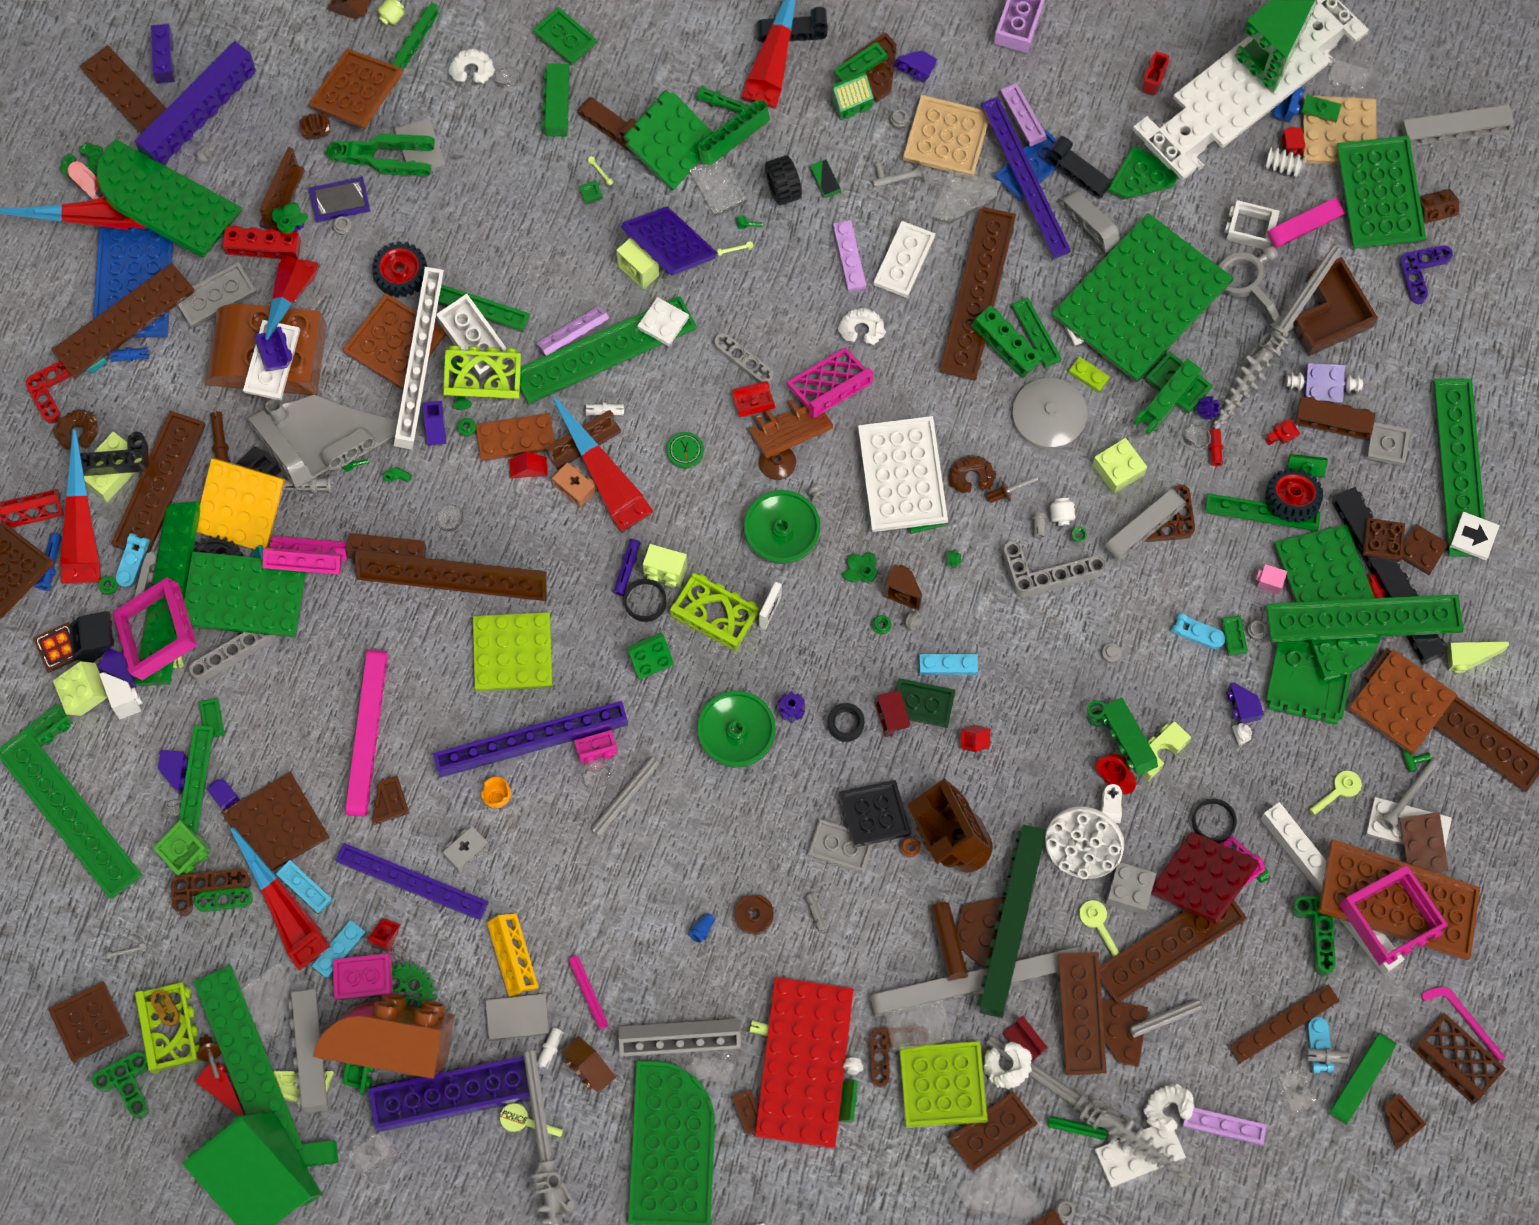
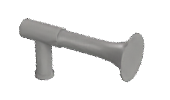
M921 162L914 170L886 177L882 163L874 164L878 179L873 180L875 188L913 177H920L925 181Z

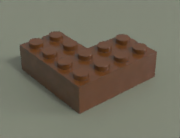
M1340 257L1335 260L1313 293L1320 305L1299 314L1293 322L1294 332L1299 339L1303 338L1301 343L1307 354L1311 356L1373 328L1378 317L1345 261ZM1317 268L1309 271L1306 282L1309 281Z

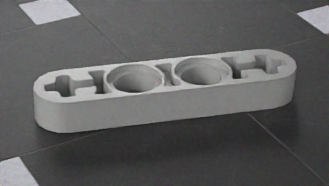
M722 333L716 336L715 348L756 382L768 381L769 385L773 382V371L729 335ZM726 340V345H725V344L720 345V341L723 342V341ZM739 350L742 352V356L735 358L732 356V352ZM753 361L756 363V367L748 369L746 363ZM762 374H763V375L768 374V378H769V379H767V378L762 379Z

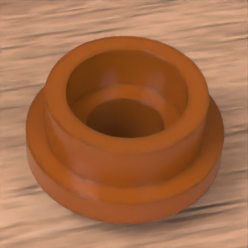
M909 837L902 841L900 849L903 855L914 857L920 851V844L915 838ZM912 845L914 849L912 851L907 850V846Z

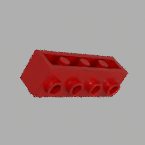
M232 226L225 227L222 247L225 255L282 259V256H291L299 259L301 238L299 233L295 231L284 234L276 229L260 230L256 227L248 229Z

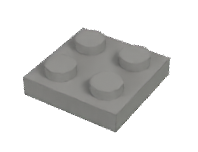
M1374 422L1369 440L1367 459L1404 466L1410 429Z

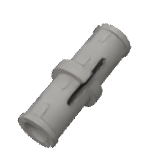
M1307 1048L1306 1053L1309 1054L1306 1055L1307 1061H1320L1325 1064H1330V1062L1348 1064L1349 1059L1346 1058L1349 1057L1348 1051H1335L1330 1048H1325V1050Z

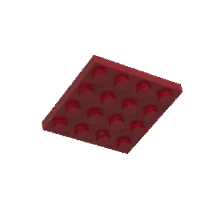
M1191 831L1155 880L1151 895L1217 924L1256 870L1259 862L1250 856Z

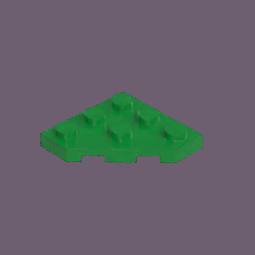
M1133 146L1109 187L1108 192L1125 200L1173 188L1179 177L1172 169H1168L1158 157Z

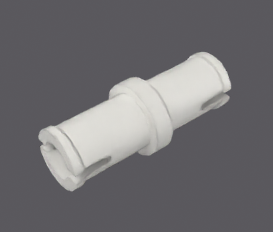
M607 403L586 404V416L602 415L608 410H611L613 415L624 416V405Z
M552 1028L547 1042L543 1043V1050L537 1061L538 1067L548 1070L553 1055L557 1054V1047L564 1032L557 1028Z

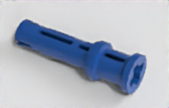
M50 533L45 554L56 562L62 536L57 533ZM55 564L36 582L34 586L37 589L43 591L52 590L51 581L52 577L56 574Z

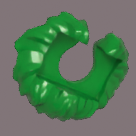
M85 142L82 146H79V152L82 156L86 155L89 157V161L85 166L97 176V166L103 154V148L99 145ZM68 153L62 158L60 171L72 179L68 175L67 169L70 163L76 161V158L73 154Z

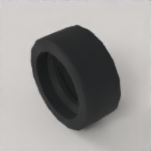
M841 703L830 711L828 729L835 739L842 742H850L857 739L863 732L865 724L864 715L856 705ZM842 712L854 714L858 722L856 729L850 733L840 732L835 726L836 716Z

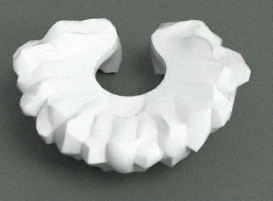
M467 49L458 53L452 59L448 70L452 78L459 82H465L467 79L464 68L468 64H475L478 67V72L473 74V80L476 83H485L495 73L492 59L488 57V54L477 49Z
M867 308L852 309L847 315L843 316L838 326V332L846 341L855 342L858 337L854 328L859 323H864L869 327V332L864 335V342L866 344L875 345L886 333L884 321L880 319V315Z
M1015 1042L1005 1043L1004 1052H1007L1013 1059V1067L1008 1071L1001 1069L999 1066L1000 1053L994 1047L991 1050L988 1049L984 1055V1073L992 1084H995L997 1087L1010 1089L1020 1086V1083L1024 1082L1025 1078H1028V1073L1032 1071L1030 1066L1032 1057L1027 1049Z
M1171 1084L1170 1086L1160 1087L1159 1090H1155L1144 1108L1147 1123L1162 1131L1171 1132L1176 1130L1177 1122L1172 1117L1164 1115L1163 1109L1170 1103H1175L1178 1105L1181 1118L1189 1120L1194 1109L1193 1095L1188 1089L1182 1088L1179 1084L1175 1086Z

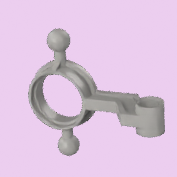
M1268 246L1258 258L1245 252L1229 255L1220 263V268L1227 272L1235 265L1248 264L1256 269L1257 277L1249 286L1236 288L1229 285L1224 292L1240 298L1251 295L1264 309L1271 323L1269 328L1273 332V327L1280 324L1285 314L1280 317L1274 303L1259 287L1264 277L1262 263L1267 260L1272 261L1276 259L1278 250L1274 246ZM1293 324L1291 325V327L1289 328V330H1288L1287 332H1289L1290 330H1292V329L1294 328V325H1293Z

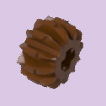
M323 113L309 114L299 120L300 133L306 139H320L330 133L329 119Z

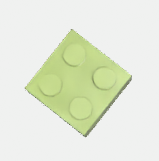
M631 237L616 250L618 267L643 290L659 277V263L654 261Z
M1126 438L1095 456L1092 464L1113 494L1145 476L1147 470L1146 464Z
M650 544L643 563L644 578L665 583L670 588H681L687 570V554Z
M79 662L53 680L66 715L82 716L108 698L96 663Z

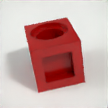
M1302 127L1284 129L1281 140L1283 150H1286V156L1290 152H1293V156L1297 154L1303 155L1306 146Z

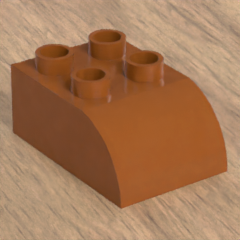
M230 304L217 309L206 386L244 389L256 346L254 337L256 334H259L262 320L268 321L271 306ZM289 308L280 323L299 327L300 334L283 393L317 395L327 324L321 311Z
M383 994L381 1001L371 1000L359 1003L341 1015L322 1034L316 1044L313 1057L434 1079L448 1062L455 1014L445 1013L446 1005L440 1002L422 1001L421 1008L405 1006L406 998L403 996Z

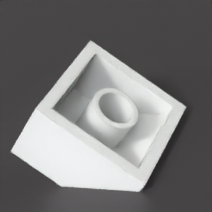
M100 673L111 707L119 720L141 712L140 705L143 703L135 687L131 688L126 681L106 673Z

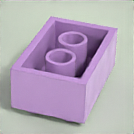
M1007 0L996 30L994 44L1029 53L1044 9L1045 0Z

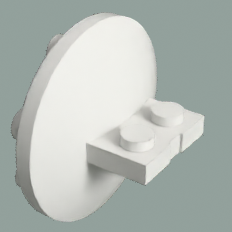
M1072 807L1066 809L1052 819L1046 831L1045 844L1052 861L1060 870L1081 879H1094L1109 874L1117 867L1123 856L1124 838L1120 828L1108 815L1093 808Z

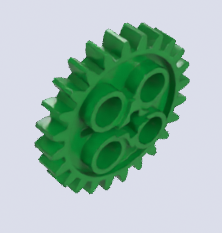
M398 962L397 968L392 965V981L395 978L400 980V986L397 989L392 987L394 992L406 991L408 993L422 994L421 998L406 996L405 1006H409L412 1000H416L418 1003L417 1008H421L422 1001H432V999L437 998V996L432 995V992L436 991L437 988L431 987L435 980H428L431 974H423L424 967L417 970L418 964L414 963L411 968L410 962H406L405 967H403L401 962ZM414 980L420 982V987L416 991L411 988ZM377 996L372 1000L381 1001L382 996Z

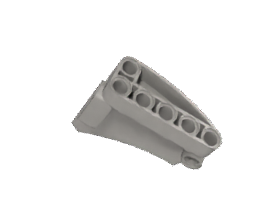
M315 394L284 404L280 400L270 399L265 404L266 410L263 411L261 409L247 417L252 429L295 489L328 470L340 469L396 435L398 420L355 410Z

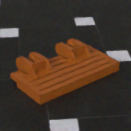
M798 398L799 403L802 405L801 408H798L792 399L788 401L789 408L795 416L788 411L774 417L770 410L765 411V417L769 422L765 424L757 414L754 418L761 431L754 426L749 429V432L767 459L833 429L832 422L825 412L813 419L809 415V409Z

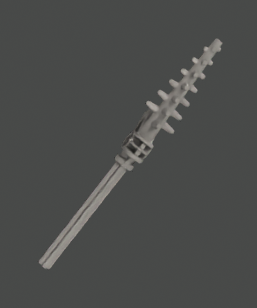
M1332 245L1280 324L1273 327L1272 333L1265 334L1259 344L1245 356L1243 363L1249 368L1240 367L1244 375H1241V378L1235 377L1238 385H1235L1236 389L1232 387L1229 389L1232 393L1229 396L1230 399H1224L1226 403L1224 409H1220V414L1217 420L1213 421L1214 425L1212 428L1220 429L1223 424L1227 423L1226 419L1228 416L1235 414L1233 410L1236 405L1239 407L1243 405L1240 402L1243 396L1250 398V394L1247 392L1250 386L1258 389L1254 382L1257 377L1263 381L1266 380L1261 371L1264 367L1270 366L1268 362L1271 358H1279L1280 353L1285 350L1284 346H1287L1289 343L1286 340L1289 335L1287 331L1341 253L1339 247Z
M992 1035L986 1042V1046L991 1049L993 1047L996 1048L1002 1057L1013 1063V1059L1007 1052H1004L1005 1044ZM1031 1062L1032 1071L1028 1074L1074 1105V1110L1081 1112L1080 1120H1084L1086 1124L1093 1126V1129L1100 1126L1108 1130L1109 1135H1112L1109 1141L1110 1144H1113L1119 1137L1120 1141L1123 1142L1122 1150H1125L1130 1144L1134 1149V1156H1137L1141 1151L1146 1156V1162H1149L1152 1158L1155 1162H1158V1168L1163 1165L1169 1169L1170 1174L1174 1172L1181 1176L1182 1180L1189 1181L1192 1174L1184 1169L1183 1164L1179 1165L1174 1162L1173 1155L1166 1156L1162 1153L1164 1150L1163 1146L1155 1148L1152 1145L1153 1137H1150L1148 1140L1141 1137L1144 1131L1143 1128H1140L1136 1133L1131 1130L1134 1122L1133 1119L1109 1108L1099 1100L1090 1101L1086 1095L1080 1096Z
M535 1051L523 1052L540 1163H537L535 1173L530 1175V1179H533L534 1183L531 1186H534L535 1190L532 1193L544 1194L545 1205L537 1207V1211L548 1214V1218L541 1220L540 1223L542 1225H570V1222H562V1218L566 1216L563 1212L572 1211L575 1204L563 1183L562 1176L554 1168L556 1161L552 1160L536 1054Z

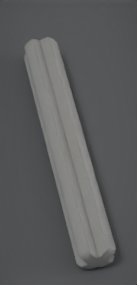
M1196 999L1133 1025L1129 1031L1132 1037L1140 1036L1198 1012L1202 1009V1005Z

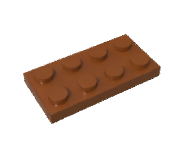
M550 413L476 424L481 461L518 456L526 451L531 453L546 452V447L555 442Z

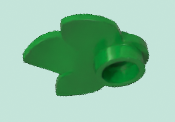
M291 202L284 209L275 208L272 212V218L282 233L289 234L294 231L295 226L303 225L307 221L308 214L300 213L298 203Z
M867 552L863 557L859 554L848 555L847 563L849 569L842 574L843 578L853 583L860 580L867 583L874 581L877 576V569L875 567L876 557L871 552Z

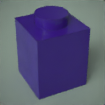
M223 778L213 781L209 789H207L210 796L222 810L227 809L240 800Z

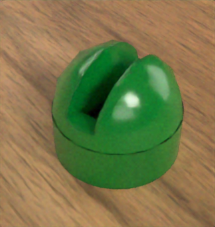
M1080 526L1074 528L1071 532V538L1075 542H1082L1087 537V531ZM1082 532L1083 535L1075 538V534Z

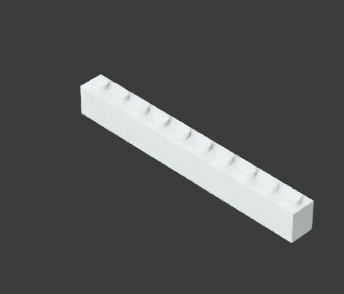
M425 267L394 440L395 447L413 448L444 270Z
M1279 802L1263 814L1261 821L1321 895L1327 861ZM1340 919L1384 976L1404 961L1400 954L1397 956L1398 959L1392 964L1388 965L1386 962L1379 966L1352 924ZM1372 930L1387 953L1396 949L1384 933Z

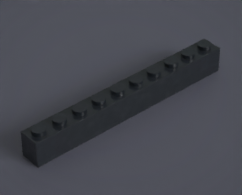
M1353 487L1335 495L1332 504L1343 524H1347L1352 540L1371 574L1376 575L1380 587L1384 589L1385 598L1418 596L1416 590L1411 588L1407 574L1401 570L1399 561L1363 555L1366 519L1373 518L1371 509L1366 507L1362 493L1358 492L1356 487ZM1438 634L1406 635L1422 665L1442 657L1447 651L1444 640L1439 638Z

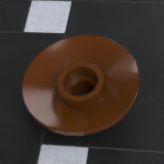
M790 448L767 459L761 453L759 468L766 477L773 480H783L789 477L796 468L795 454ZM778 457L781 461L776 462L774 459Z

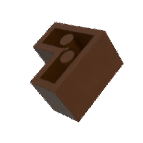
M577 1036L560 1051L565 1057L563 1062L578 1077L582 1076L584 1078L582 1083L588 1090L593 1088L599 1093L616 1078L599 1054L580 1036Z

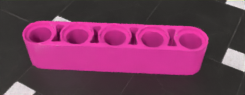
M1334 198L1270 229L1266 233L1273 246L1278 248L1343 216L1345 212L1337 198Z

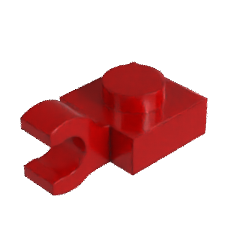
M1290 418L1276 425L1273 429L1274 431L1269 433L1265 440L1268 445H1272L1279 440L1282 444H1285L1299 437L1300 432Z

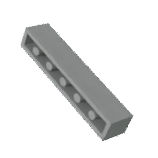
M1498 104L1488 108L1479 107L1475 110L1463 109L1454 113L1444 112L1434 116L1410 117L1403 120L1400 131L1402 136L1410 137L1411 147L1508 133L1511 132L1515 122L1510 104Z
M315 989L291 992L292 999H288L289 1011H293V1018H290L291 1030H295V1037H292L293 1050H297V1056L293 1057L294 1067L299 1072V1076H295L296 1088H300L301 1095L297 1096L298 1108L302 1107L304 1114L328 1111L324 1061L321 1058L313 1057L316 1044L321 1037L317 993Z
M739 1019L619 1026L620 1057L741 1049Z

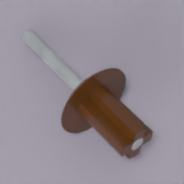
M1034 477L1010 488L1001 480L1003 487L986 493L990 503L1007 497L1011 502V491L1036 482L1038 478Z
M205 1034L204 1037L199 1039L201 1047L197 1052V1057L201 1061L211 1063L214 1076L218 1079L219 1073L215 1060L221 1055L219 1044L213 1043L212 1038Z

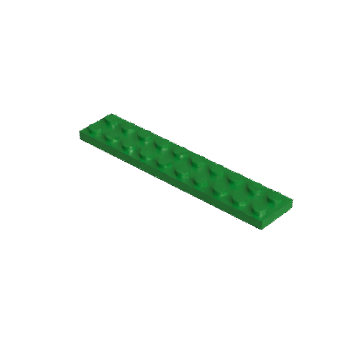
M681 296L667 301V303L689 314V319L676 338L697 329ZM647 311L520 367V389L528 405L663 345L664 343L638 329V325Z
M1434 379L1448 557H1475L1450 547L1463 512L1485 520L1472 379Z
M197 501L169 504V507L166 509L152 584L154 586L168 577L179 583L183 599L185 598L200 516V503ZM166 596L148 607L139 654L141 662L178 639ZM174 661L144 680L135 677V684L138 686L170 684Z
M1458 594L1272 603L1266 605L1270 642L1462 633L1464 630Z
M27 728L0 748V760L110 900L114 899L143 876Z
M230 965L194 981L245 1114L273 1111L297 1152L305 1149L233 967Z

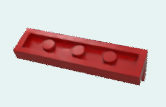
M58 489L0 502V519H2L0 525L3 522H7L6 524L11 528L64 515ZM56 503L58 511L50 513L45 508L48 504ZM30 508L40 511L36 517H31L26 512ZM12 512L21 515L19 520L14 522L7 517Z

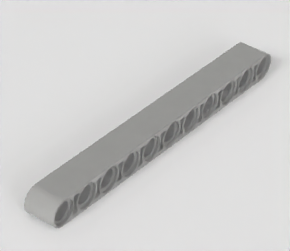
M1076 947L1016 961L1011 986L1059 975L1058 954L1082 953L1081 948ZM985 968L968 972V977L948 981L946 977L870 996L875 1017L885 1016L983 993L984 987H981L983 975L987 976L989 969Z

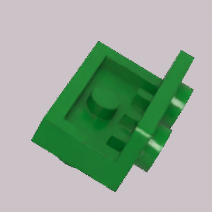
M57 704L26 728L42 747L43 745L50 744L59 733L66 732L73 722Z
M346 1063L343 1085L359 1088V1095H364L366 1089L371 1087L373 1078L370 1077V1072H373L374 1068Z

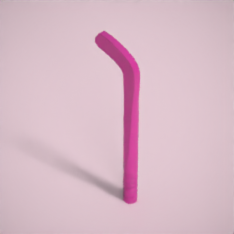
M1437 987L1422 993L1423 1001L1441 996L1446 997L1488 1049L1492 1051L1497 1060L1500 1062L1505 1058V1055L1498 1049L1496 1044L1451 989Z

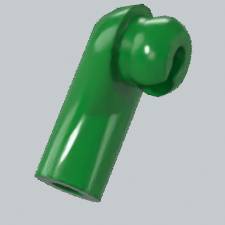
M399 467L389 469L383 474V479L387 482L401 479L409 483L412 478V474Z

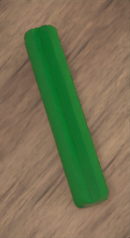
M1050 1116L1048 1119L1049 1128L1105 1140L1108 1130L1102 1127L1093 1129V1126L1053 1116Z

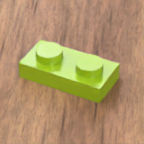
M1080 356L1068 372L1098 393L1101 392L1110 380L1109 375Z

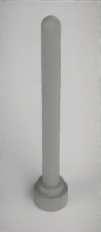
M1436 759L1429 761L1393 811L1382 817L1380 823L1384 828L1393 830L1396 827L1398 816L1438 763Z

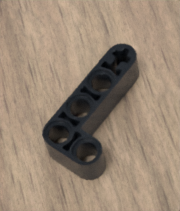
M815 7L811 9L810 16L793 17L789 42L825 39L828 32L826 9L824 7ZM775 18L761 19L756 23L759 42H765Z
M1059 136L1046 153V161L1091 195L1101 199L1111 186V180L1070 150L1073 147V143L1068 138Z
M132 432L127 439L128 450L80 453L84 476L133 473L146 470L149 464L148 443L141 432ZM136 441H142L139 445H134ZM142 458L139 463H134L136 459ZM123 460L122 463L115 464L116 461ZM99 461H104L102 465L96 466Z

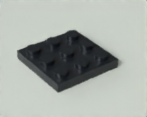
M896 780L839 792L840 802L854 848L911 836V830Z

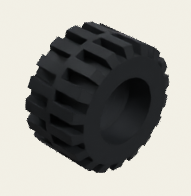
M785 155L765 162V175L775 202L780 206L801 199L802 187L792 159Z

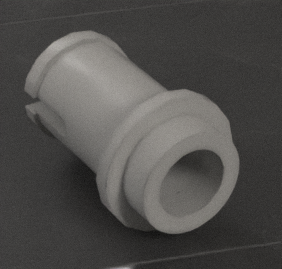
M1035 513L1034 517H1032V521H1034V537H1046L1045 521H1047V517H1045L1044 513Z

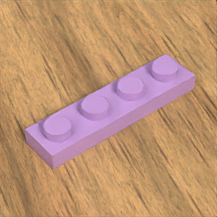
M1015 83L1001 89V95L1029 146L1047 140L1044 130L1018 84Z
M849 220L833 223L848 292L866 289L852 222Z
M597 306L536 344L547 356L554 353L560 347L571 343L572 340L580 335L586 334L590 329L601 325L609 317L600 306Z
M1194 1108L1191 1118L1189 1120L1184 1119L1182 1127L1262 1146L1267 1125Z

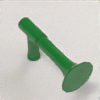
M445 358L441 361L443 367H445ZM452 360V366L461 371V367L457 365V362L460 363V360ZM453 372L454 379L456 381L458 374ZM457 396V402L453 404V408L456 410H466L472 406V402L468 401L465 396Z
M1402 748L1409 772L1417 770L1416 764L1432 759L1429 752L1413 757V755Z

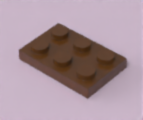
M1440 812L1399 817L1406 863L1435 873L1449 871Z

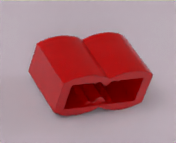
M1158 51L1153 54L1150 66L1144 76L1142 92L1154 96L1158 93L1162 79L1167 72L1169 55Z

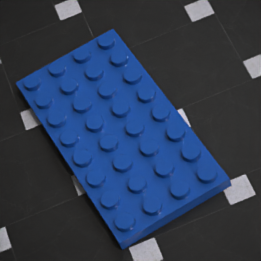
M99 226L93 319L173 262L174 242L149 228L128 227V230ZM170 311L134 337H168Z

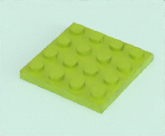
M550 612L473 616L475 692L553 688Z
M980 1041L900 1048L906 1128L988 1122Z

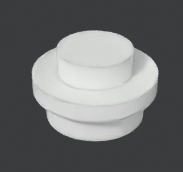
M847 1058L843 1068H845L844 1070L848 1074L856 1075L863 1070L862 1061L858 1058Z

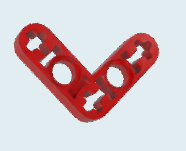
M60 361L30 375L26 379V386L44 420L51 424L56 423L61 414L48 388L72 377ZM50 372L57 373L56 378L52 380L48 379L47 375ZM36 381L38 386L34 387L32 382ZM46 395L48 400L45 403L38 402L40 396ZM50 407L54 414L53 417L49 416L46 408Z

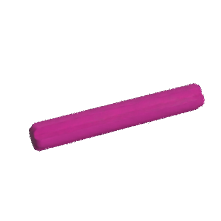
M576 955L569 958L571 968L598 1029L602 1030L608 1027L606 1017L579 956Z

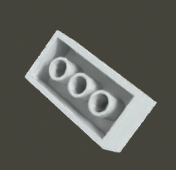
M468 294L436 314L437 322L455 346H461V349L468 350V346L480 347L479 350L487 351V347H496L498 351H506V347ZM467 355V356L469 357V361H470L471 359H473L474 357H476V356H478V355ZM499 356L489 357H491L496 362ZM504 358L502 363H505L510 358ZM483 360L471 368L479 380L494 370Z

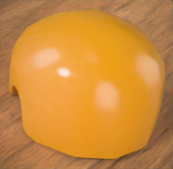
M500 776L491 777L484 782L481 796L487 806L501 808L509 802L511 789L506 779Z

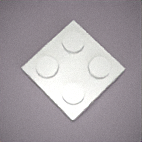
M657 297L639 323L638 329L670 347L689 319V314Z

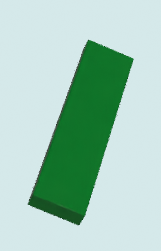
M1027 297L1011 304V308L1033 348L1039 351L1040 356L1043 358L1041 363L1044 368L1060 362L1062 358L1029 298Z

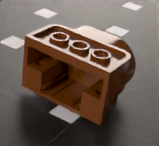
M942 779L907 805L918 826L916 827L918 834L925 840L923 845L931 852L937 864L941 862L945 867L954 866L961 872L970 873L979 870L988 862L993 850L992 839L981 818L972 811L965 796L948 780Z

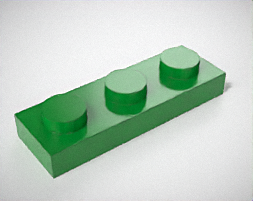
M875 42L834 69L833 74L841 82L860 73L867 72L887 59L888 54Z

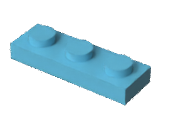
M920 654V675H977L978 654Z
M291 860L276 873L318 915L333 901Z
M350 920L331 942V947L320 955L312 967L328 980L333 974V959L347 958L367 933Z

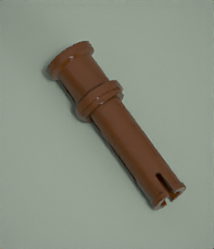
M216 411L217 419L215 412H212L210 414L214 438L212 452L215 453L216 459L231 463V460L228 459L229 446L225 443L222 412Z

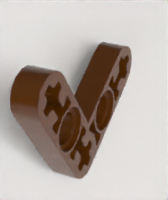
M1180 484L1174 490L1177 493L1182 491L1184 494L1183 499L1186 501L1184 508L1189 511V514L1182 516L1178 512L1175 515V521H1167L1159 528V536H1157L1155 531L1144 540L1145 542L1179 540L1192 537L1195 531L1190 490L1187 486ZM1184 521H1187V529H1190L1188 533H1185V530H1182L1184 527ZM1170 527L1172 534L1165 535L1162 532V528Z
M919 1027L878 1028L872 1031L870 1036L871 1080L874 1086L883 1088L889 1083V1048L926 1045L928 1033L925 1029ZM907 1032H911L910 1037L916 1036L919 1032L921 1033V1036H925V1038H923L921 1042H918V1040L915 1038L910 1040L911 1043H907ZM880 1033L881 1037H885V1039L881 1041V1048L874 1050L873 1047L877 1048L878 1043L873 1037ZM902 1033L905 1036L904 1042H895L894 1034ZM877 1053L885 1055L886 1060L881 1064L874 1060V1056ZM886 1066V1069H882V1076L886 1077V1079L883 1080V1083H879V1080L875 1079V1077H878L879 1072L878 1069L874 1070V1067L883 1068Z

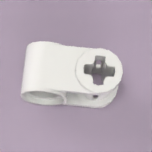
M1110 784L1102 793L1100 811L1108 815L1115 823H1120L1122 817V791L1119 786ZM1110 791L1113 792V795H1115L1114 798H1111V795L1109 794Z

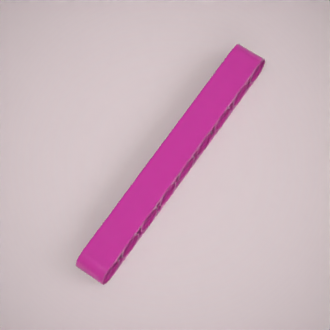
M368 649L366 654L346 802V815L366 817L368 813L388 651Z

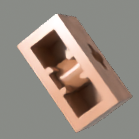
M566 463L552 477L553 486L580 508L596 493L594 481L589 477L585 478L581 474L580 469L575 465L571 466L569 463Z

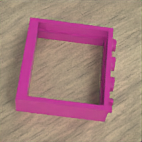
M168 577L113 611L114 623L118 629V637L124 650L123 655L128 664V672L141 680H144L197 646L179 583ZM166 596L178 639L141 662L128 619Z
M1407 865L1348 896L1339 904L1379 966L1386 962L1388 965L1392 964L1398 959L1397 956L1400 954L1403 957L1413 951V947L1417 946L1420 948L1424 946L1431 937L1434 940L1443 935L1442 930L1448 926ZM1400 882L1431 929L1387 953L1356 905Z

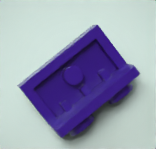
M276 327L268 340L265 339L266 333L256 334L254 339L265 372L287 368L292 361V352L287 347V338L285 333L282 332L281 327Z

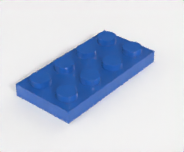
M1046 129L1044 132L1047 140L1033 146L1027 145L1023 149L1039 184L1056 170L1054 166L1046 161L1045 155L1057 139ZM1007 163L995 174L994 178L1021 202L1024 196Z

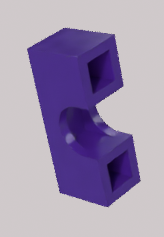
M151 25L152 67L156 83L175 82L174 65L171 51H173V34L170 25Z

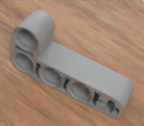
M1075 190L1060 200L1062 208L1095 238L1096 248L1102 256L1108 255L1120 242L1116 225L1079 191Z

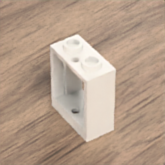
M1237 200L1235 207L1231 206L1229 217H1232L1231 223L1227 222L1224 232L1228 233L1226 240L1264 250L1272 244L1267 233L1265 238L1234 231L1237 216L1242 214L1269 221L1267 232L1276 227L1280 211Z

